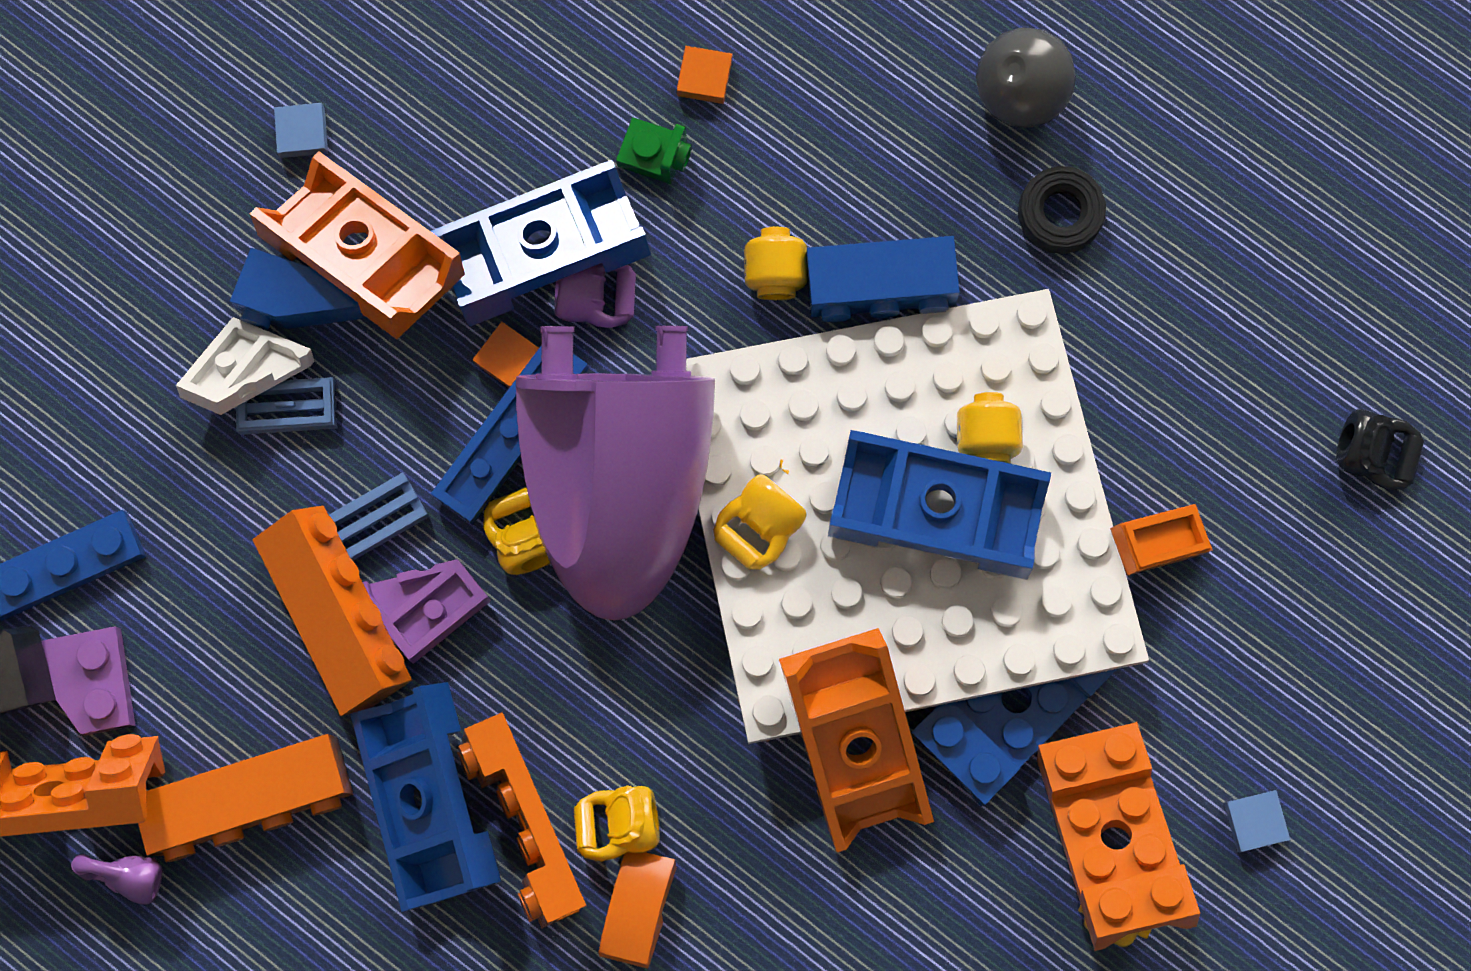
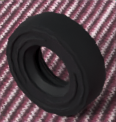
M1057 166L1041 171L1028 182L1019 200L1018 217L1024 234L1035 246L1050 253L1067 254L1083 249L1096 238L1105 222L1106 202L1101 187L1089 174L1074 167ZM1058 193L1074 197L1081 210L1078 221L1067 227H1058L1050 223L1043 211L1046 199Z

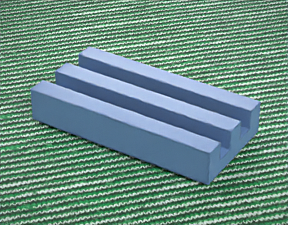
M333 377L285 380L259 395L323 391V399L248 404L246 401L236 407V431L240 435L338 429L337 418L335 417V410H337V400L335 399L336 380ZM324 410V416L248 420L247 415Z
M403 472L329 514L337 527L402 489L404 492L403 495L338 531L337 533L343 543L411 504L414 511L346 549L353 561L429 517Z

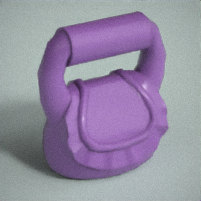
M602 263L557 280L555 284V315L564 321L588 322L605 328L627 324L634 317L636 273L629 265L612 270L617 272L615 316L602 312L605 305L603 298L604 282L606 281Z
M80 854L73 859L71 864L72 870L82 879L103 881L115 893H119L128 900L138 904L148 905L152 903L158 894L162 881L163 869L155 857L128 856L110 863L91 859L85 854Z

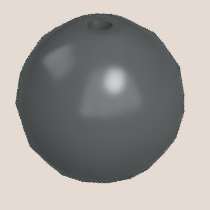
M1020 27L999 35L986 47L979 59L976 73L979 96L989 113L1008 126L1024 128L1048 123L1062 113L1073 96L1076 81L1072 55L1061 39L1044 29Z

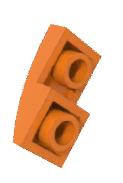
M627 852L624 854L603 928L598 952L600 957L649 968L663 925L662 911L677 868L675 859L647 852Z

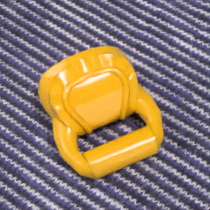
M757 475L747 483L740 496L730 501L719 512L713 529L714 541L748 570H760L778 559L784 551L789 537L804 523L807 516L806 510L768 477ZM738 516L742 523H746L760 535L761 539L769 543L766 553L762 555L729 527L727 523Z
M527 487L490 501L484 510L483 529L491 544L497 549V558L500 566L506 573L511 575L529 573L551 564L539 537L533 515L529 519L511 526L506 525L504 529H499L494 522L531 507Z
M627 785L619 787L615 791H595L580 799L574 807L577 852L586 859L603 862L618 858L627 852L644 853L657 847L660 841L656 800L653 790L649 787H631ZM595 805H605V813L608 817L609 833L607 836L610 841L607 846L597 849L593 808Z

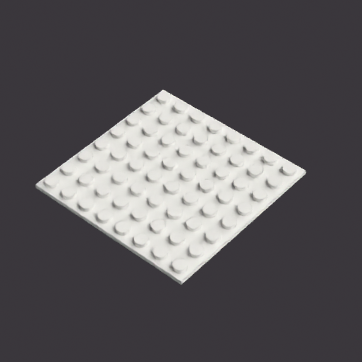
M1049 289L952 307L948 311L941 313L916 314L686 359V371H691V376L715 378L711 447L698 510L748 744L801 734L779 662L780 658L879 628L887 644L905 712L1143 664L1149 661L1124 565L1110 530L1113 527ZM997 392L1004 395L1005 402L1017 405L1022 414L1023 449L1019 455L1011 459V464L1051 472L1035 544L1034 565L1028 580L977 569L978 563L888 543L878 542V547L828 537L830 519L835 505L850 430L958 452V410L964 405L974 402L975 394ZM780 459L783 460V463H782V467H781V468H780ZM783 470H789V474L785 473ZM757 475H765L806 510L807 516L802 526L789 537L784 551L775 562L760 570H748L714 541L713 529L719 512L730 501L742 494L743 489L751 479ZM935 490L925 497L927 506L936 513H946L954 507L953 498L945 491ZM738 516L727 523L729 527L762 555L766 553L769 543L761 539L760 535L746 523H742Z

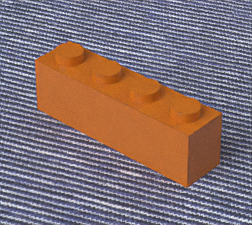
M324 505L291 510L252 539L340 716L372 708L413 681L405 666L401 652L395 647L382 621L381 613L371 600L359 576L358 567L350 558L337 533L336 524L328 515Z
M325 734L146 791L147 818L144 823H138L146 855H164L165 862H172L196 854L194 845L212 839L214 847L242 840L245 838L243 830L262 824L263 831L293 823L291 814L311 808L312 816L334 811L342 807L341 798L354 794L338 738Z

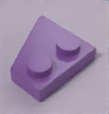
M458 559L435 564L431 569L425 571L415 569L398 573L396 578L369 584L367 581L363 582L371 600L381 613L382 621L390 637L413 664L491 601Z
M114 626L42 641L56 701L80 734L87 736L135 726L121 628Z

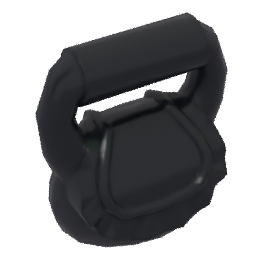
M1357 409L1350 414L1342 428L1337 446L1336 460L1339 467L1349 474L1365 476L1373 484L1386 490H1404L1414 483L1424 440L1421 433L1407 421L1378 415L1370 410ZM1403 433L1405 437L1394 478L1392 479L1385 473V467L1389 465L1387 460L1392 442L1395 441L1394 434Z

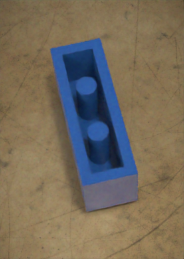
M954 236L807 248L811 317L822 316V321L824 322L846 321L851 318V314L869 312L873 318H890L899 315L900 310L918 308L921 314L941 313L948 311L949 306L956 305L960 291Z

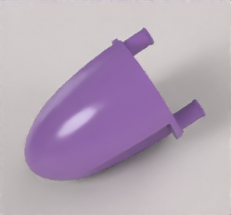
M540 326V332H542V373L516 376V411L519 445L528 497L539 537L548 559L565 589L586 611L599 618L608 620L627 619L640 613L650 605L673 575L694 526L702 497L711 447L715 378L691 376V371H686L688 326H655V331H657L656 370L651 371V375L574 374V327Z

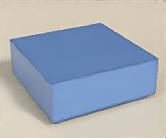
M322 103L274 107L277 153L280 158L316 155L318 152L328 154L326 116Z
M1277 790L1224 802L1237 852H1244L1290 840Z

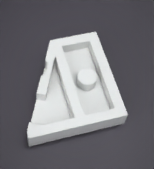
M233 317L177 383L176 387L180 398L222 415L309 368L314 363V358L310 348Z

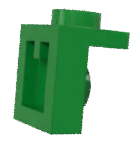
M632 117L616 159L617 167L672 184L676 170L684 172L692 151V144L687 143L686 127L676 124L674 130H670Z

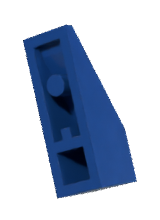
M250 248L230 299L231 304L242 314V321L263 330H268L270 324L290 329L367 318L361 313L357 301L311 267L254 248Z

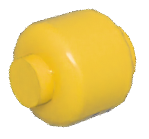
M766 227L761 229V236L749 240L744 248L745 284L748 288L757 292V298L787 300L795 298L796 291L802 289L808 281L807 245L802 239L790 236L789 228Z
M984 392L975 394L974 402L964 405L957 412L958 452L1011 464V459L1019 455L1023 449L1022 414L1020 408L1010 402H1005L1004 395L1001 393Z

